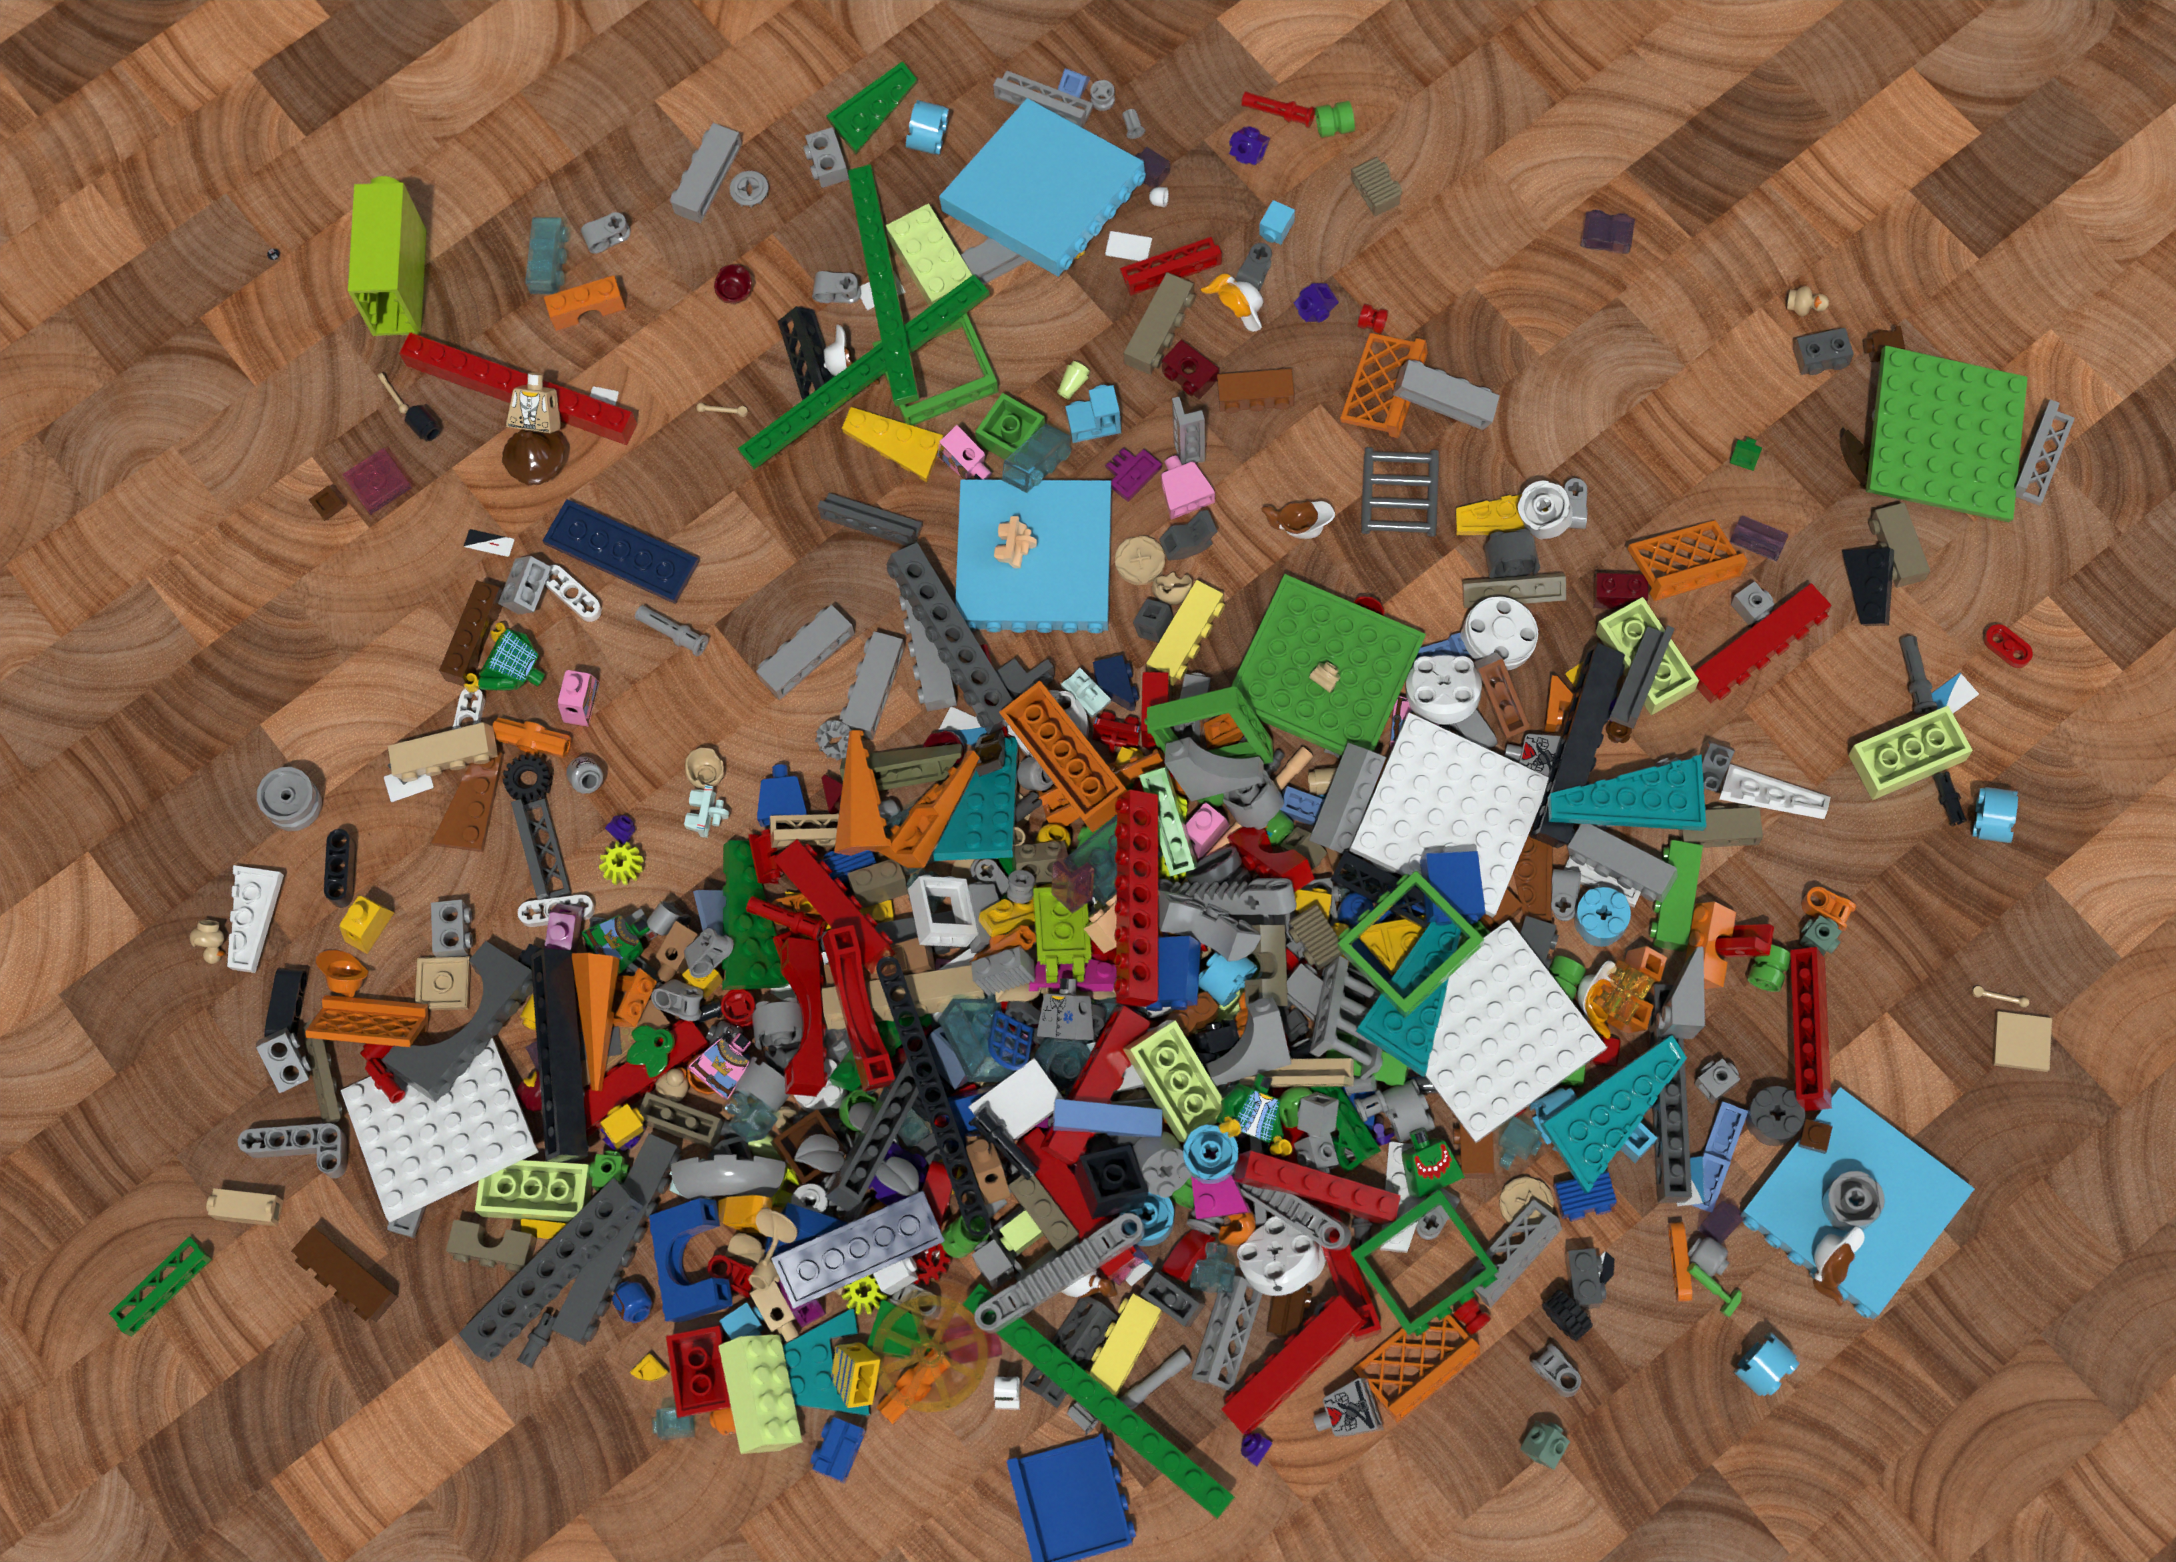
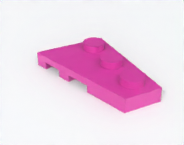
M1093 959L1088 960L1089 963H1084V982H1076V988L1080 991L1113 992L1116 981L1115 965ZM1038 961L1034 970L1035 981H1030L1029 991H1038V988H1052L1053 991H1060V978L1073 979L1072 964H1057V983H1046V966L1040 965V961Z
M1207 1149L1205 1158L1210 1157L1214 1160L1217 1151L1212 1152L1210 1149ZM1233 1174L1226 1180L1215 1184H1204L1191 1176L1196 1219L1251 1212L1240 1192L1241 1189L1238 1182L1234 1181Z

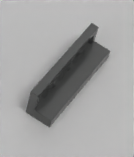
M831 493L828 494L826 501L820 500L818 504L821 519L905 546L916 543L923 528L922 522Z
M1667 625L1665 632H1661L1647 627L1609 720L1634 729L1675 628Z
M521 799L512 801V808L537 898L542 900L571 895L546 800L541 799L528 804H524ZM542 807L543 816L539 823L530 820L527 811ZM540 830L548 833L550 837L545 847L537 844L535 841ZM546 853L554 856L556 859L551 870L543 867L541 863ZM552 877L561 880L564 889L549 893L548 884Z
M1089 1296L1080 1298L1051 1343L1084 1370L1105 1338L1112 1322L1115 1323L1118 1316L1103 1303ZM1090 1304L1092 1308L1087 1315L1082 1316V1312ZM1075 1329L1073 1336L1067 1339L1070 1330ZM1034 1366L1022 1385L1058 1409L1067 1393L1047 1376H1045L1039 1387L1035 1386L1034 1384L1043 1373Z

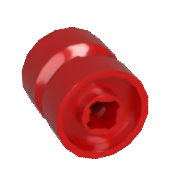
M734 989L726 993L722 998L721 1011L728 1022L743 1028L744 1031L749 1030L753 1027L752 1016L754 1010H756V1002L748 991Z

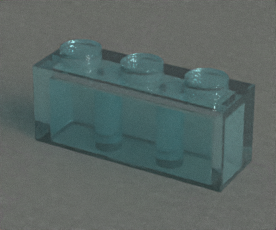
M532 217L525 282L530 294L558 293L560 285H564L562 264H565L567 259L564 243L568 242L569 230L568 227L564 226L562 218Z
M1045 424L1004 461L1002 481L1028 493L1034 486H1038L1048 473H1052L1061 461H1065L1069 457L1071 452L1069 447L1071 436Z

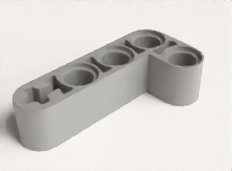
M334 1124L248 1129L243 1131L238 1137L239 1148L252 1158L317 1154V1167L328 1177L339 1178L347 1170V1135ZM336 1132L337 1139L333 1143H327L329 1135ZM311 1134L309 1143L301 1145L302 1138L305 1135ZM284 1136V1143L279 1147H275L277 1138ZM336 1158V1166L333 1169L327 1170L328 1162Z

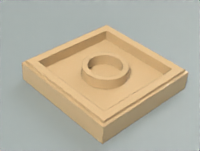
M470 957L417 958L415 1003L428 1004V1011L469 1009Z
M1998 1011L1995 1017L1993 1065L2048 1072L2050 1070L2052 1018Z

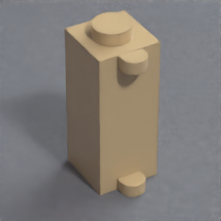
M213 1188L212 1196L208 1197L206 1207L208 1215L215 1220L278 1227L283 1200L276 1195Z

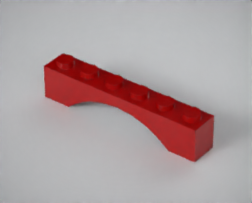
M854 925L828 930L822 940L863 1092L890 1086L895 1080L889 1054L879 1035L871 1011L864 981L861 951Z
M788 937L780 948L781 974L789 982L797 996L803 1020L802 1038L799 1048L793 1059L784 1069L785 1094L816 1097L827 1084L828 1076L827 1072L824 1071L826 1048L823 1047L825 1023H822L823 999L821 998L823 976L820 975L819 967L822 962V952L819 951V944L816 940Z
M1254 1151L1239 1154L1234 1177L1236 1182L1316 1200L1342 1209L1358 1218L1382 1225L1396 1221L1401 1195Z
M1303 1197L1304 1200L1342 1223L1337 1207ZM1337 1228L1333 1229L1329 1234L1332 1243H1336L1340 1238ZM1350 1244L1342 1250H1332L1320 1245L1337 1295L1347 1297L1368 1320L1352 1336L1354 1343L1379 1335L1382 1328L1356 1261L1351 1255Z

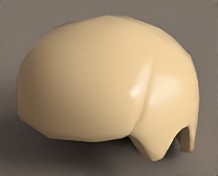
M1175 572L1166 577L1158 576L1154 578L1152 593L1159 601L1169 605H1177L1184 602L1191 590L1193 580L1187 574L1182 579L1176 577Z
M697 748L691 751L686 758V777L697 788L704 789L705 785L714 787L724 777L723 761L715 754L713 749Z

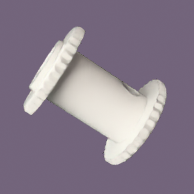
M812 1183L804 1184L793 1193L791 1204L834 1217L833 1210L828 1209V1198L825 1197L826 1191L821 1186Z

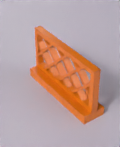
M1370 333L1340 417L1341 422L1389 433V436L1399 438L1411 402L1393 396L1392 399L1383 403L1379 394L1390 388L1394 391L1397 378L1391 381L1386 374L1387 372L1396 367L1400 369L1402 364L1408 360L1425 363L1428 354L1426 340L1416 338L1415 342ZM1374 342L1383 343L1387 348L1377 354H1374L1371 350ZM1401 347L1410 349L1408 355L1399 360L1394 351ZM1391 354L1395 362L1383 368L1378 360ZM1375 362L1379 370L1367 376L1364 372L1365 367ZM1383 375L1387 384L1375 390L1371 381ZM1367 383L1372 392L1360 398L1357 394V389ZM1376 397L1380 405L1368 411L1363 403ZM1358 405L1365 412L1358 417L1348 416L1350 410ZM1384 410L1387 415L1385 423L1375 422L1371 416Z
M1716 520L1629 544L1628 546L1629 553L1652 588L1649 594L1654 601L1739 577L1748 562L1743 553L1737 554ZM1712 530L1716 540L1705 537L1702 533ZM1688 537L1696 540L1695 546L1681 542V538ZM1699 542L1713 547L1712 552L1709 553L1699 549ZM1666 543L1674 546L1673 553L1659 548L1660 544ZM1644 549L1652 552V558L1649 559L1642 556L1638 550ZM1677 549L1692 553L1690 559L1677 555ZM1716 549L1726 552L1729 557L1722 558L1714 554ZM1656 554L1670 559L1669 565L1667 566L1655 561ZM1697 555L1709 561L1703 565L1693 561L1694 556ZM1673 561L1687 566V569L1680 571L1671 566ZM1651 568L1666 572L1665 576L1655 578Z
M325 995L322 999V1009L305 1030L306 1038L411 1047L419 1033L426 1032L429 1028L428 1004Z
M1436 1300L1422 1313L1415 1317L1410 1323H1412L1420 1316L1425 1314L1427 1311L1435 1307L1437 1304H1439V1302ZM1450 1314L1443 1319V1327L1430 1326L1427 1331L1423 1332L1422 1344L1406 1343L1407 1333L1402 1328L1353 1369L1359 1378L1368 1379L1372 1393L1387 1409L1396 1423L1481 1354L1480 1346L1477 1342L1467 1335ZM1447 1322L1452 1328H1446ZM1427 1331L1442 1332V1345H1426ZM1446 1333H1457L1464 1341L1457 1347L1445 1346ZM1403 1338V1343H1397ZM1391 1347L1402 1348L1401 1362L1385 1361L1386 1351ZM1406 1348L1420 1349L1421 1362H1405ZM1425 1350L1441 1351L1440 1361L1435 1365L1424 1364ZM1369 1365H1381L1380 1379H1370L1362 1371ZM1385 1366L1400 1367L1399 1381L1384 1380ZM1404 1367L1419 1368V1378L1415 1382L1403 1381ZM1424 1369H1429L1426 1373L1423 1374ZM1374 1384H1379V1390L1374 1386ZM1383 1385L1399 1386L1398 1396L1391 1402H1388L1382 1395ZM1406 1386L1407 1388L1402 1392V1387Z

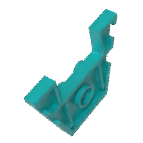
M854 1309L840 1314L783 1345L795 1406L871 1416L869 1405L847 1408L831 1379L834 1362L831 1339L859 1335Z

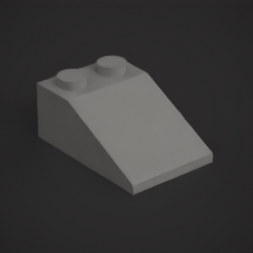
M1697 947L1685 961L1660 1013H1657L1656 1028L1660 1029L1661 1038L1673 1035L1674 1038L1693 1039L1705 1026L1703 947Z

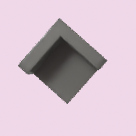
M933 1133L916 1144L917 1149L929 1166L932 1160L940 1161L942 1159ZM946 1143L944 1146V1151L946 1153L953 1154V1150L950 1148L949 1144Z

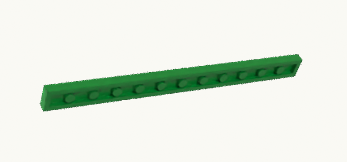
M871 164L847 170L893 402L896 407L920 399Z
M974 274L904 325L910 354L990 296L989 290ZM882 342L737 448L753 470L886 373L887 367Z
M979 1283L962 1305L975 1316L977 1308L994 1297V1295ZM989 1311L984 1315L983 1322L985 1325H991L996 1321V1312ZM1021 1317L1000 1331L995 1332V1334L1218 1520L1234 1500L1235 1496Z

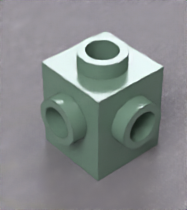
M1820 915L1815 922L1810 919L1801 930L1805 935L1799 944L1804 948L1817 947L1823 956L1826 952L1832 954L1841 943L1837 938L1842 931L1838 929L1839 926L1832 919L1824 918Z
M1535 1421L1520 1450L1534 1462L1555 1470L1570 1441L1562 1435L1563 1429L1556 1424L1548 1422L1545 1425Z

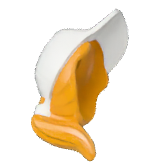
M1221 274L1208 286L1201 288V291L1205 294L1218 293L1222 303L1231 308L1236 317L1242 319L1243 324L1248 330L1258 331L1262 328L1257 312L1263 305V298L1258 289L1252 284L1242 281L1237 282L1229 274Z
M1606 961L1596 975L1584 976L1579 984L1577 993L1579 1005L1584 1011L1583 1017L1596 1034H1601L1606 1039L1610 1038L1611 1031L1604 1022L1609 1017L1617 991L1616 988L1621 977L1619 967L1612 961Z

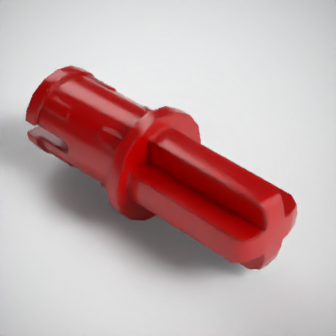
M377 1059L368 1060L365 1070L375 1081V1087L382 1090L393 1104L400 1102L405 1096V1091L396 1083L392 1072H387Z

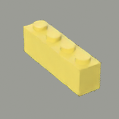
M1196 580L1147 661V672H1169V684L1172 686L1175 685L1178 679H1183L1188 669L1186 666L1190 658L1195 659L1200 650L1199 643L1201 639L1209 636L1213 627L1211 624L1215 616L1219 618L1225 608L1223 593Z
M1132 1294L1130 1300L1125 1298L1118 1310V1313L1121 1314L1117 1323L1112 1322L1107 1329L1105 1337L1108 1340L1103 1348L1098 1346L1092 1357V1361L1095 1363L1090 1372L1085 1370L1086 1373L1115 1397L1120 1392L1162 1315L1160 1308L1135 1294Z

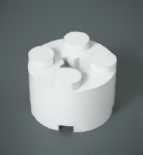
M1538 481L1532 483L1523 491L1518 503V511L1525 528L1538 539L1554 538L1570 527L1573 516L1572 506L1566 491L1560 485L1550 483L1549 481ZM1547 507L1548 511L1543 512L1542 509Z
M825 1059L824 1071L827 1072L828 1076L827 1084L816 1097L794 1095L798 1104L805 1111L812 1113L818 1109L822 1116L833 1114L839 1109L842 1099L848 1094V1090L832 1085L829 1080L831 1074L838 1067L833 1060Z

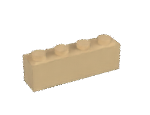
M484 722L388 746L392 775L402 779L403 782L415 781L418 779V776L425 774L427 776L439 775L442 773L441 770L449 768L450 770H460L466 767L465 764L469 763L485 764L490 761V758L498 757L494 729Z

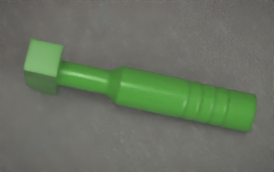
M1695 1263L1690 1264L1687 1271L1710 1292L1718 1295L1726 1302L1720 1312L1726 1317H1730L1741 1302L1742 1293L1739 1290H1734L1731 1296H1728L1722 1290V1287Z

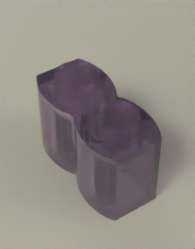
M1602 210L1588 211L1584 218L1580 246L1587 249L1628 254L1632 245L1635 219L1623 213L1609 215Z

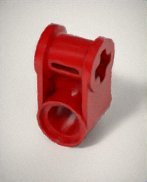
M723 1255L712 1257L707 1265L710 1276L712 1278L729 1279L730 1290L749 1299L751 1296L749 1292L752 1288L749 1276L754 1269ZM719 1263H726L728 1266L726 1273L723 1275L714 1274V1267Z

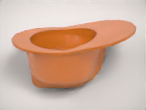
M328 950L316 956L315 963L325 974L328 988L333 992L342 993L346 997H354L355 992L361 988L362 981L368 976L369 971L354 956L344 951Z

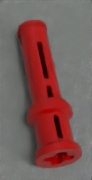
M1247 91L1244 92L1241 102L1243 107L1284 117L1286 122L1294 121L1301 123L1306 128L1311 127L1315 116V107L1313 106L1310 108L1300 106L1295 101L1285 103ZM1257 102L1264 103V104H1267V105H1271V106H1274L1275 108L1269 107V106H1266V105H1262V104H1259V103H1257Z
M754 896L747 903L746 912L789 927L794 934L801 933L819 942L825 931V920L820 919L818 921L806 916L805 912L795 913Z

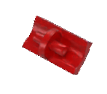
M1102 712L1100 718H1095L1092 740L1110 745V753H1115L1116 747L1126 748L1127 746L1138 749L1140 739L1138 718L1127 717L1124 723L1115 722V715L1109 712Z

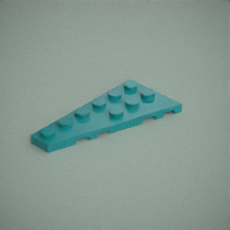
M1015 737L1004 738L1005 760L1002 769L980 777L977 771H975L933 853L934 861L1013 857L1019 750Z
M1702 754L1693 756L1688 760H1677L1668 765L1654 766L1619 775L1614 779L1596 781L1591 785L1577 786L1550 793L1548 796L1549 822L1704 831L1706 828Z
M1431 922L1388 984L1405 999L1456 952L1461 930L1453 922L1444 926H1438L1436 922ZM1449 978L1406 1018L1381 994L1356 1032L1424 1077L1427 1073L1428 1061L1432 1052Z
M1673 1035L1664 1038L1540 1124L1584 1193L1590 1192L1594 1182L1608 1167L1610 1160L1617 1151H1620L1644 1118L1643 1115L1648 1108L1655 1103L1659 1093L1671 1081L1687 1059Z

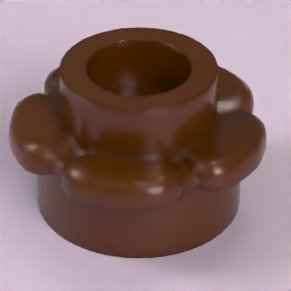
M1613 721L1608 724L1606 733L1609 734L1608 738L1611 742L1626 743L1630 739L1632 728Z

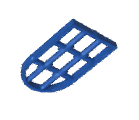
M996 1010L993 1014L988 1039V1050L992 1058L1004 1068L1010 1070L1022 1069L1029 1060L1033 1028ZM997 1017L1004 1020L1002 1028L996 1026ZM1008 1023L1017 1027L1016 1034L1007 1031ZM1021 1029L1028 1032L1027 1041L1020 1038ZM995 1030L1002 1033L1001 1042L999 1043L993 1040ZM1006 1037L1015 1040L1014 1049L1004 1046ZM1020 1043L1026 1045L1025 1055L1017 1052ZM993 1045L999 1048V1054L995 1052ZM1006 1051L1012 1054L1011 1063L1002 1059L1003 1052ZM1018 1057L1024 1060L1020 1065L1015 1064Z

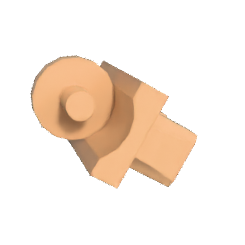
M1010 516V522L999 524L998 536L1002 540L1007 541L1006 545L995 547L994 557L999 562L1009 563L1013 568H1021L1023 555H1028V550L1037 546V540L1031 537V530L1027 529L1025 524L1019 522L1018 516Z

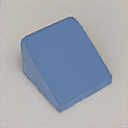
M1065 69L1058 90L1081 98L1090 77L1070 69Z

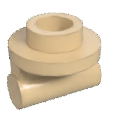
M1329 662L1325 664L1319 663L1309 676L1311 680L1329 693L1332 692L1341 677L1338 674L1339 669Z
M781 1107L779 1111L770 1115L771 1122L775 1123L776 1127L784 1132L792 1126V1121L797 1116V1112L791 1110L790 1107Z

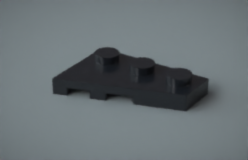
M1891 548L1842 550L1861 625L1889 626L1894 550Z

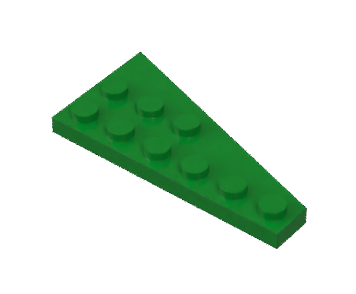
M729 840L723 845V872L726 874V885L723 887V896H726V906L723 908V936L731 937L734 945L731 954L722 961V969H725V980L722 981V990L784 988L789 985V982L781 974L780 957L773 938L776 936L773 922L746 912L747 903L752 896L767 902L762 883H758L750 842Z

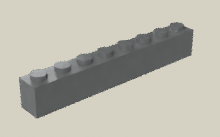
M650 1133L648 1134L624 1182V1185L644 1207L632 1221L628 1222L618 1232L616 1238L610 1241L599 1252L597 1257L591 1260L579 1272L551 1328L555 1333L583 1346L586 1345L587 1341L591 1342L597 1332L595 1325L599 1317H603L606 1314L610 1304L608 1299L612 1291L616 1292L617 1287L621 1284L622 1277L620 1275L624 1267L627 1268L634 1257L632 1251L636 1243H640L646 1233L644 1226L649 1215L656 1213L658 1208L656 1202L660 1194H664L669 1187L670 1179L668 1178L671 1172V1164L682 1160V1155H680L682 1151L677 1145Z

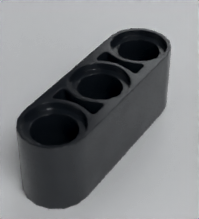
M335 829L327 837L324 894L334 906L339 908L348 906L353 900L356 843L343 829ZM346 839L345 845L337 848L338 842ZM345 864L341 872H335L337 866ZM338 889H344L341 896L334 897V893Z
M280 967L277 969L268 1008L264 1037L286 1027L290 1034L294 1032L297 1036L307 986L306 970Z

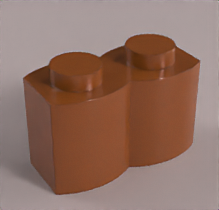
M1202 992L1198 994L1196 1006H1187L1186 1010H1175L1166 1020H1176L1189 1041L1196 1034L1197 1030L1206 1028L1205 1025L1213 1023L1217 1019L1219 1006L1208 992Z

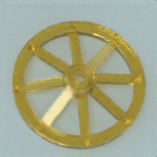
M920 1296L898 1305L882 1321L873 1343L872 1352L880 1359L877 1379L882 1388L897 1403L917 1412H943L957 1407L966 1401L979 1387L988 1364L987 1339L984 1331L976 1324L975 1316L962 1304L942 1296ZM925 1306L947 1308L932 1339H929L919 1308ZM909 1311L912 1312L921 1339L920 1343L890 1330L894 1323ZM955 1313L960 1315L974 1332V1334L940 1344ZM888 1338L916 1351V1354L884 1366L883 1348L885 1339ZM977 1342L978 1361L975 1370L944 1355L945 1352ZM928 1348L934 1349V1355L931 1358L925 1357V1351ZM919 1362V1367L905 1396L893 1386L887 1374ZM940 1363L971 1378L968 1384L951 1398L938 1366ZM927 1368L931 1369L942 1401L920 1402L914 1400Z

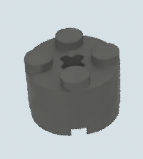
M1520 529L1509 533L1495 532L1490 535V541L1484 547L1490 579L1526 576L1532 572L1533 575H1536L1539 572L1540 564L1535 540L1530 535L1528 529Z
M1772 1086L1758 1092L1747 1109L1748 1114L1745 1119L1749 1132L1759 1142L1768 1146H1780L1794 1138L1801 1129L1805 1120V1109L1797 1102L1795 1091L1785 1087ZM1772 1112H1775L1777 1116H1780V1119L1778 1121L1775 1120V1116L1770 1115Z

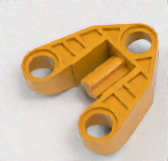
M749 1195L726 1197L719 1200L717 1210L722 1224L752 1236L767 1237L757 1228L756 1216L762 1208H769L772 1211L781 1213L784 1207H772V1198Z

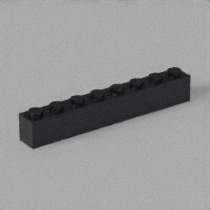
M1600 643L1587 649L1549 772L1543 799L1530 834L1531 838L1557 849L1571 842L1575 834V829H1573L1574 823L1549 822L1548 796L1553 792L1589 785V781H1587L1588 776L1594 769L1597 761L1595 753L1604 738L1602 730L1611 715L1609 707L1618 692L1616 684L1625 669V664H1623L1625 654Z
M543 948L530 957L546 1162L575 1163L588 1156L589 1143L586 1137L587 1117L584 1112L585 1091L582 1087L583 1066L580 1062L579 1048L581 1041L578 1036V1012L576 1011V987L574 985L572 951Z

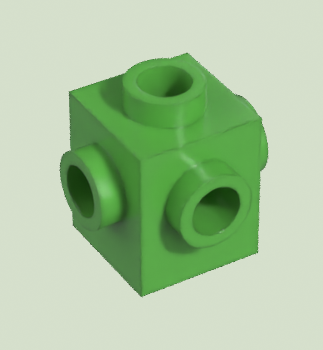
M604 1151V1155L596 1154L595 1162H591L590 1178H593L592 1187L596 1191H601L613 1178L624 1184L630 1172V1165L627 1164L623 1156H620L619 1152Z

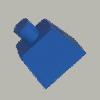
M787 765L773 766V778L761 780L757 820L761 827L770 826V816L808 815L798 777H788ZM776 823V825H786V824H787V823Z

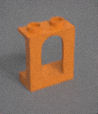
M641 968L637 969L634 976H617L614 994L616 991H623L626 994L617 1013H614L612 1026L636 1027L657 983ZM579 1006L576 1010L578 1014H580Z

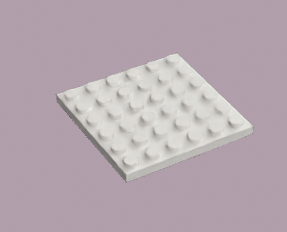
M1408 713L1349 851L1402 876L1407 873L1411 875L1415 871L1421 875L1420 860L1426 853L1478 851L1485 914L1493 918L1497 913L1541 805L1549 777Z
M1508 920L1484 937V945L1449 977L1425 1076L1473 1141L1477 1143L1604 1052L1607 1047Z
M494 1037L485 1045L483 1052L471 1061L465 1073L453 1082L447 1094L442 1096L436 1103L395 1075L394 1080L405 1091L404 1098L395 1104L389 1101V1098L382 1090L375 1087V1081L371 1076L341 1090L383 1211L389 1222L539 1152Z

